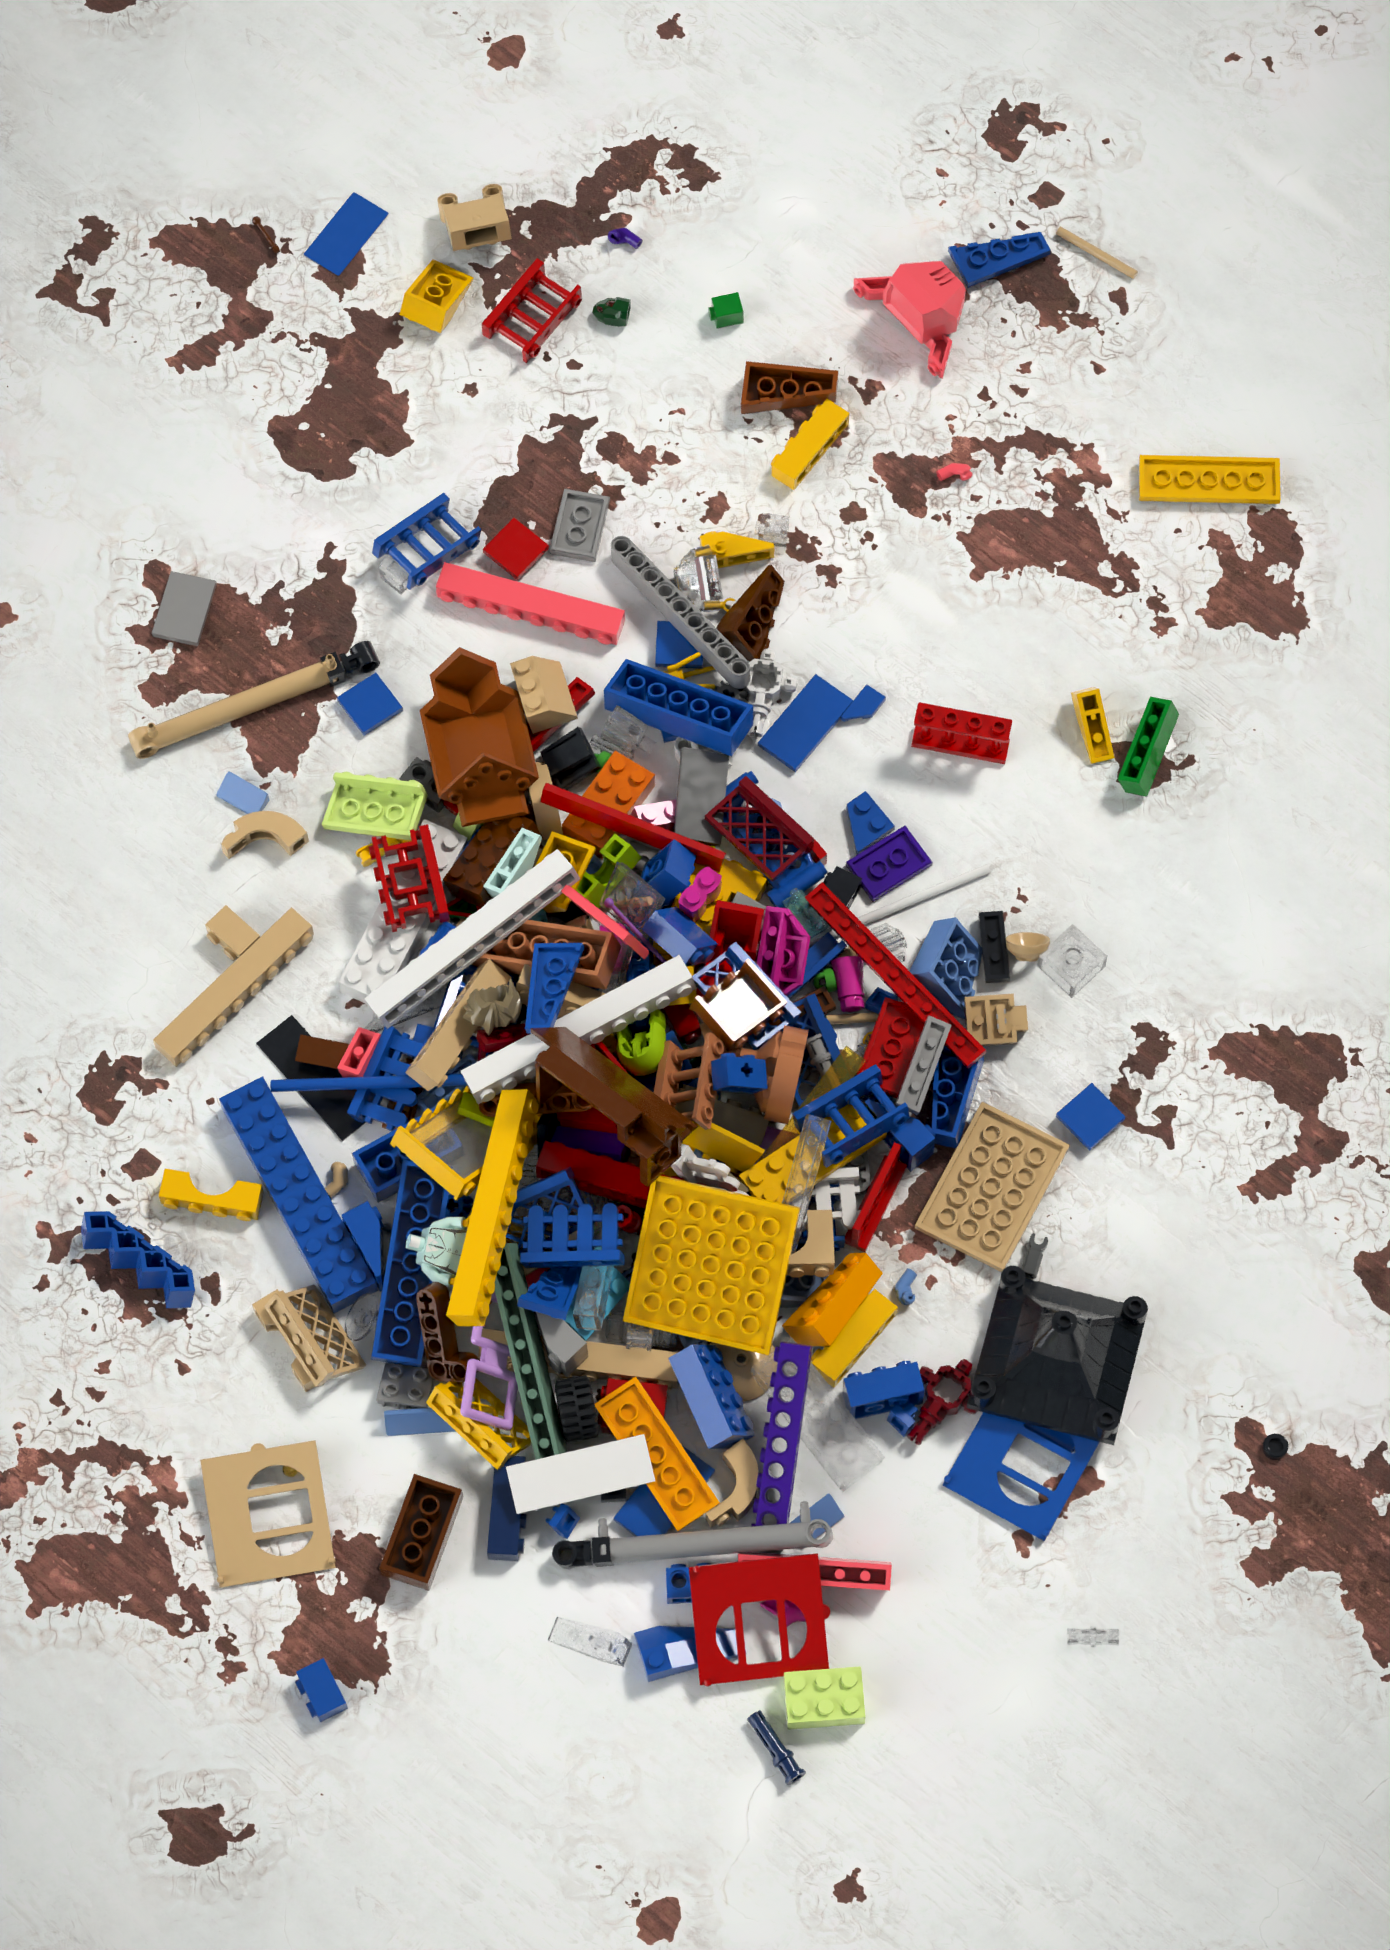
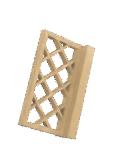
M315 1285L285 1293L283 1290L276 1292L265 1304L264 1307L315 1387L324 1385L327 1380L361 1370L366 1366V1363ZM310 1294L315 1304L305 1300V1295ZM290 1301L298 1304V1308L295 1309ZM303 1307L313 1311V1317L303 1313ZM318 1314L325 1317L328 1324L318 1320ZM303 1321L311 1324L310 1330L307 1328ZM316 1327L326 1331V1337L316 1333ZM331 1334L338 1337L341 1344L332 1341ZM316 1341L324 1344L323 1350L319 1347ZM329 1347L339 1351V1357L328 1353ZM344 1355L351 1357L355 1364L345 1361ZM330 1362L337 1364L336 1370H334Z

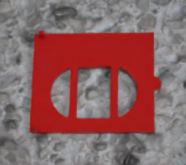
M818 1553L689 1567L700 1686L705 1685L708 1687L711 1684L783 1677L784 1672L829 1669L825 1619L830 1615V1608L823 1604ZM776 1600L781 1660L747 1664L741 1604ZM785 1600L791 1601L801 1610L807 1626L805 1642L793 1658L789 1656ZM730 1606H733L738 1654L737 1664L724 1657L716 1641L717 1623L723 1612Z

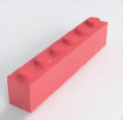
M758 1552L738 1553V1562L796 1555ZM818 1557L821 1586L890 1591L891 1562Z

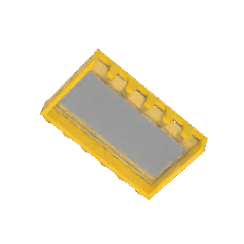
M466 1086L463 1093L472 1094L469 1087ZM458 1088L452 1093L448 1103L442 1098L433 1113L428 1108L423 1112L419 1122L413 1118L409 1121L406 1128L399 1126L390 1143L394 1148L397 1146L402 1153H405L409 1159L451 1195H454L453 1199L458 1200L463 1195L469 1196L478 1186L492 1127L457 1113L463 1095L462 1091ZM535 1114L533 1133L528 1143V1153L537 1144V1122L542 1114Z

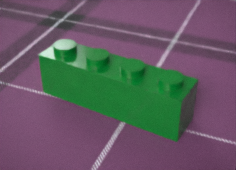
M1150 696L1118 777V781L1125 793L1148 796L1179 717V713L1172 700Z

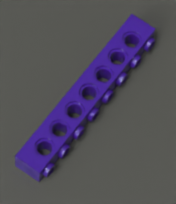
M780 1342V1347H775L774 1362L778 1363L777 1370L772 1372L770 1387H774L773 1397H769L767 1403V1412H771L770 1422H765L763 1437L767 1438L766 1448L762 1447L760 1462L764 1463L763 1473H758L756 1487L760 1488L759 1498L754 1500L753 1513H757L756 1523H752L751 1527L765 1526V1514H773L777 1520L776 1525L789 1524L813 1348L811 1345ZM787 1362H793L797 1366V1373L794 1376H789L785 1373L784 1366ZM784 1387H789L793 1390L794 1397L791 1401L782 1399L781 1390ZM781 1412L787 1413L790 1416V1424L786 1427L781 1426L777 1421V1417ZM776 1438H783L786 1441L787 1448L785 1451L780 1452L775 1449L774 1441ZM773 1463L782 1465L784 1470L782 1476L776 1477L772 1475L770 1468ZM770 1488L779 1491L780 1499L778 1502H772L768 1499L767 1492Z

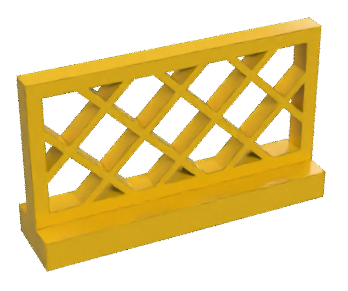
M475 1377L473 1391L475 1402H472L471 1408L491 1413L496 1417L498 1415L504 1416L505 1404ZM450 1381L446 1384L440 1383L435 1386L426 1401L429 1407L497 1470L502 1468L508 1459L532 1445L528 1426L515 1414L510 1435L501 1434L500 1428L494 1427L493 1431L487 1426L488 1424L462 1416L460 1410L464 1389L463 1383ZM452 1392L458 1393V1398ZM480 1398L487 1400L491 1406L481 1404ZM516 1432L524 1434L528 1439L517 1437Z

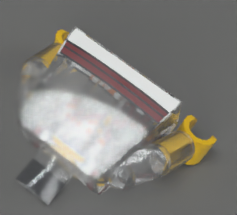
M721 539L716 540L713 546L704 545L691 549L681 559L680 565L674 567V578L669 579L700 612L720 611V609L728 612L729 609L726 607V602L736 601L734 598H727L724 602L719 601L723 599L716 555H712V553L715 552L723 555L727 552V549L722 551L716 549L719 543L725 542Z

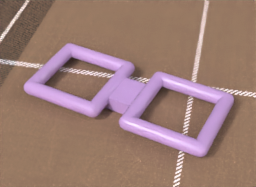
M494 1291L490 1301L498 1303ZM473 1326L471 1343L482 1347L480 1361L469 1359L467 1362L460 1413L464 1417L509 1431L513 1426L518 1385L515 1373L506 1370L508 1356L511 1357L508 1345L482 1337L483 1326ZM476 1370L509 1381L503 1419L471 1408Z

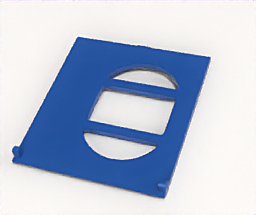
M983 1412L952 1469L944 1477L943 1486L1045 1541L1100 1442L1071 1435L1075 1446V1453H1071L1025 1428L1024 1425L1027 1423ZM1018 1434L1070 1461V1465L1055 1491H1051L1002 1464ZM1001 1472L1047 1497L1048 1501L1033 1506L1021 1505L1012 1501L1000 1488L997 1473Z

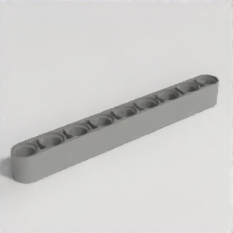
M615 537L611 542V560L613 564L732 687L737 689L746 687L750 682V664L746 658L628 537Z

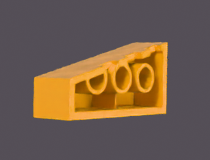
M867 1253L848 1254L834 1270V1275H829L786 1320L782 1327L797 1344L831 1346L883 1273Z

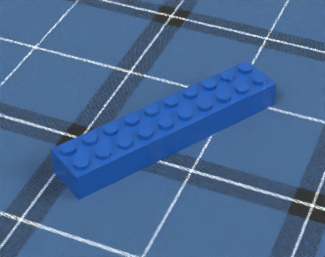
M262 1076L219 1098L224 1114L332 1312L335 1314L377 1292L378 1289L374 1277L264 1077Z

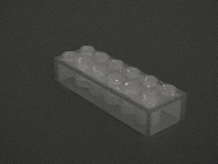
M792 1337L786 1341L796 1343ZM774 1351L755 1364L750 1371V1374L768 1397H773L774 1387H770L772 1372L777 1370L778 1363L774 1362ZM787 1362L784 1366V1371L787 1375L794 1376L797 1373V1366L793 1362ZM810 1363L800 1439L843 1492L882 1463L885 1456L815 1366ZM784 1387L781 1390L782 1399L791 1401L794 1397L793 1390L789 1387ZM781 1412L790 1424V1416L787 1413Z

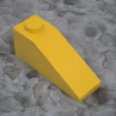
M711 531L700 536V549L713 546L714 542L719 539L725 542L719 543L716 549L718 551L727 549V552L723 555L715 552L702 555L705 571L712 570L710 557L714 555L716 556L718 569L774 558V543L723 531Z
M1091 687L1071 692L1076 718L1091 764L1115 758L1099 688Z

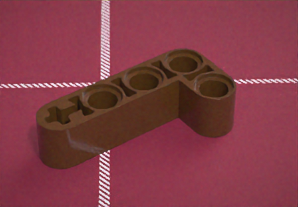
M432 1282L421 1289L416 1295L428 1371L431 1377L437 1381L462 1383L465 1382L468 1360L476 1359L480 1361V1359L474 1353L459 1352L454 1322L446 1316L450 1302L448 1288L439 1282Z

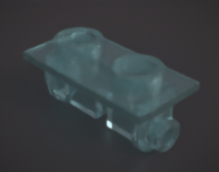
M794 888L789 893L791 897L782 901L810 935V939L830 927L825 922V919L820 917L809 906L808 901L805 899L807 895L803 890Z

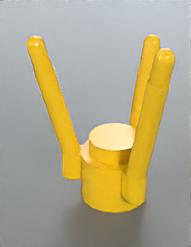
M697 652L674 665L667 666L668 670L663 672L685 680L687 677L716 669L713 666H707L703 669H696L685 673L682 669L678 670V668L700 657L701 653ZM697 684L707 689L715 688L714 684Z

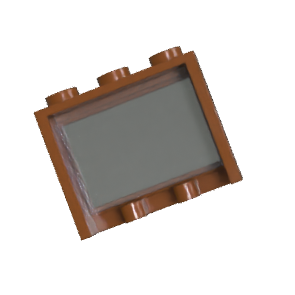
M748 958L740 970L736 973L731 971L718 986L712 985L702 998L699 995L696 996L689 1009L696 1012L711 1031L724 1042L727 1051H730L735 1046L737 1049L742 1047L749 1040L747 1037L754 1033L756 1036L766 1028L765 1024L770 1020L772 1022L777 1021L784 1014L782 1010L787 1001Z

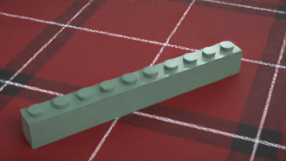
M506 1243L500 1259V1269L497 1271L495 1279V1294L536 1460L566 1453L568 1450L534 1311L517 1306L518 1298L528 1292L523 1265L520 1263L518 1244Z

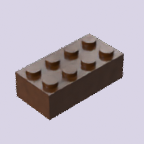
M523 816L484 823L443 878L452 896L480 908L493 899L483 887L521 828L541 835L534 821Z
M417 1474L413 1475L380 1565L382 1576L430 1591L463 1500L462 1489Z

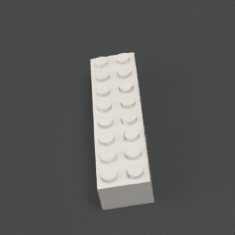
M424 819L420 826L429 825L445 894L448 888L443 878L468 844V839L461 834ZM417 840L419 850L407 852L408 859L421 857L424 867L427 866L422 841ZM418 868L395 873L398 890L422 885ZM429 883L427 884L429 894L420 895L417 898L419 904L431 901L434 911L437 910L432 885ZM389 892L394 917L397 919L399 918L397 908L409 906L408 898L395 901L394 892ZM380 902L338 981L340 993L367 1004L364 998L409 964L430 924L428 912L405 917L407 928H397V932H392L391 925L386 926L383 912L388 911L386 903L381 904Z

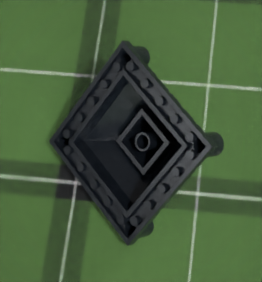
M1006 1267L1001 1273L998 1291L975 1377L971 1384L966 1408L1114 1445L1148 1312L1146 1301L1138 1296L1128 1297L1124 1303L1033 1281L1025 1278V1273L1020 1267Z

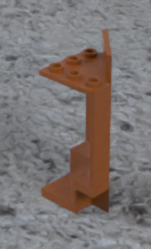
M459 647L430 674L434 696L420 709L438 797L457 805L462 827L527 815L529 811L524 791L539 779L519 692L500 683L496 662Z

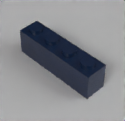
M513 1456L498 1470L494 1467L487 1546L488 1560L518 1561L519 1554H524L525 1539L520 1538L521 1529H526L527 1514L516 1513L506 1467L526 1462L525 1456Z

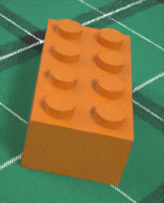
M614 751L582 797L631 815L634 807L642 805L655 787V774L619 752ZM569 814L562 823L564 836L596 847L594 854L602 860L603 855L599 851L614 833L620 836L618 832Z

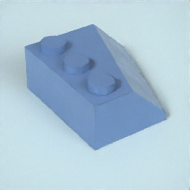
M956 917L934 921L909 972L949 1013L965 1019L964 997L975 995V990L972 987L974 977L978 976L982 947Z

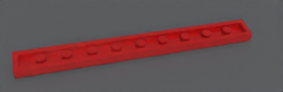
M823 882L804 897L805 902L924 1024L928 1016L951 1024L944 1045L968 1069L986 1054V1049Z

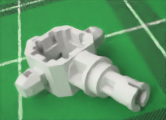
M764 649L760 659H753L749 662L750 682L744 687V691L747 692L748 704L753 705V726L747 733L748 736L753 738L755 731L756 738L763 736L764 720L771 712L772 704L780 699L781 690L792 693L797 688V680L795 678L787 676L783 678V667L779 662L774 661L775 654L770 649ZM758 671H762V674L766 675L773 673V677H776L774 689L770 688V691H766V688L754 689V686L751 685L753 675L758 674Z

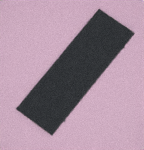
M293 1015L256 1043L287 1079L342 1078L338 1069L295 1061L300 1034L310 1036V1034ZM357 1089L298 1091L342 1141L366 1123L365 1121L361 1123L354 1120L347 1113Z

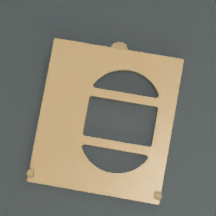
M316 1440L267 1449L263 1444L256 1443L249 1452L200 1460L218 1573L217 1582H219L220 1588L336 1568ZM276 1465L291 1467L305 1478L303 1481L251 1490L247 1489L250 1481L258 1472ZM308 1489L312 1523L253 1532L248 1504L249 1498ZM313 1532L310 1541L303 1549L287 1556L269 1554L256 1544L257 1540Z

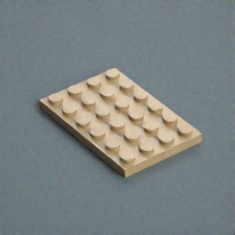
M981 1102L919 1216L914 1229L1002 1272L1011 1259L1070 1145Z

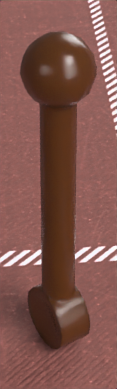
M253 217L252 223L261 230L275 254L279 253L278 245L274 243L261 224L260 217Z

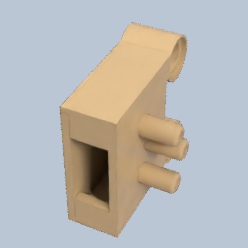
M486 185L482 189L483 199L458 203V197L453 193H445L438 197L440 220L446 225L453 251L461 249L470 250L472 247L486 244L494 245L497 242L512 239L509 219L505 210L503 190L500 185Z

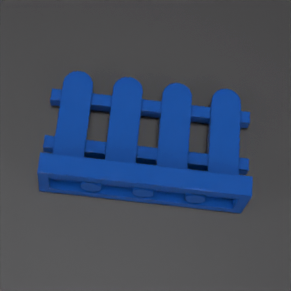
M393 1026L388 1029L384 1027L363 1077L408 1075L405 1072L410 1064L400 1061L402 1054L416 1058L427 1040L420 1043L409 1039L410 1035L403 1032L401 1034ZM412 1088L357 1089L347 1113L358 1122L364 1123L365 1121L372 1124L373 1120L387 1124L386 1129L393 1131L395 1128L408 1123V1118L402 1113L405 1105L409 1107L416 1105L418 1096L411 1091ZM385 1098L397 1102L394 1110L380 1106L382 1099Z
M613 1203L605 1204L602 1214L594 1215V1210L589 1204L579 1206L578 1215H569V1210L566 1206L557 1205L553 1210V1216H545L544 1210L538 1205L532 1206L529 1209L528 1217H523V1223L525 1225L528 1224V1242H523V1249L527 1250V1252L521 1253L520 1263L525 1268L624 1265L625 1255L621 1250H618V1247L623 1246V1240L618 1239V1221H623V1214H619L618 1208ZM594 1222H602V1239L593 1240ZM569 1223H577V1240H569ZM544 1224H553L552 1241H544ZM593 1247H602V1250H593ZM569 1248H577V1251H569ZM544 1249H552V1252H544Z

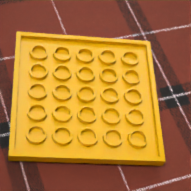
M660 1175L650 1185L623 1321L769 1355L800 1207Z

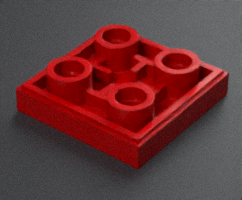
M513 518L483 548V553L516 580H519L549 549V545L521 522Z

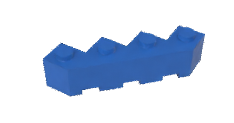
M110 1211L84 1212L81 1225L83 1249H108L111 1269L136 1268L139 1289L163 1288L166 1308H191L195 1287L193 1273L186 1265L181 1266L172 1260V1255L157 1245H151L144 1240V1236L131 1226L128 1225L126 1227L116 1220L117 1216Z

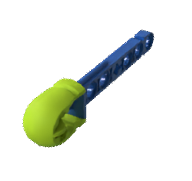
M637 888L630 892L628 899L638 898L635 895ZM647 906L629 909L628 920L641 934L646 935V939L653 946V939L642 930L645 923L651 917L650 911H653V908ZM646 915V918L642 922H635L638 916ZM628 927V932L635 938H637L633 931ZM640 942L644 947L648 949V947L643 942ZM628 947L626 983L655 968L653 953L650 950L649 955L643 959ZM659 1009L649 1013L646 1018L636 1020L627 1025L622 1031L617 1032V1055L619 1062L632 1075H650L658 1069V1063L664 1052V1041H666V1019ZM650 1029L649 1033H646V1031L635 1033V1038L632 1035V1032Z

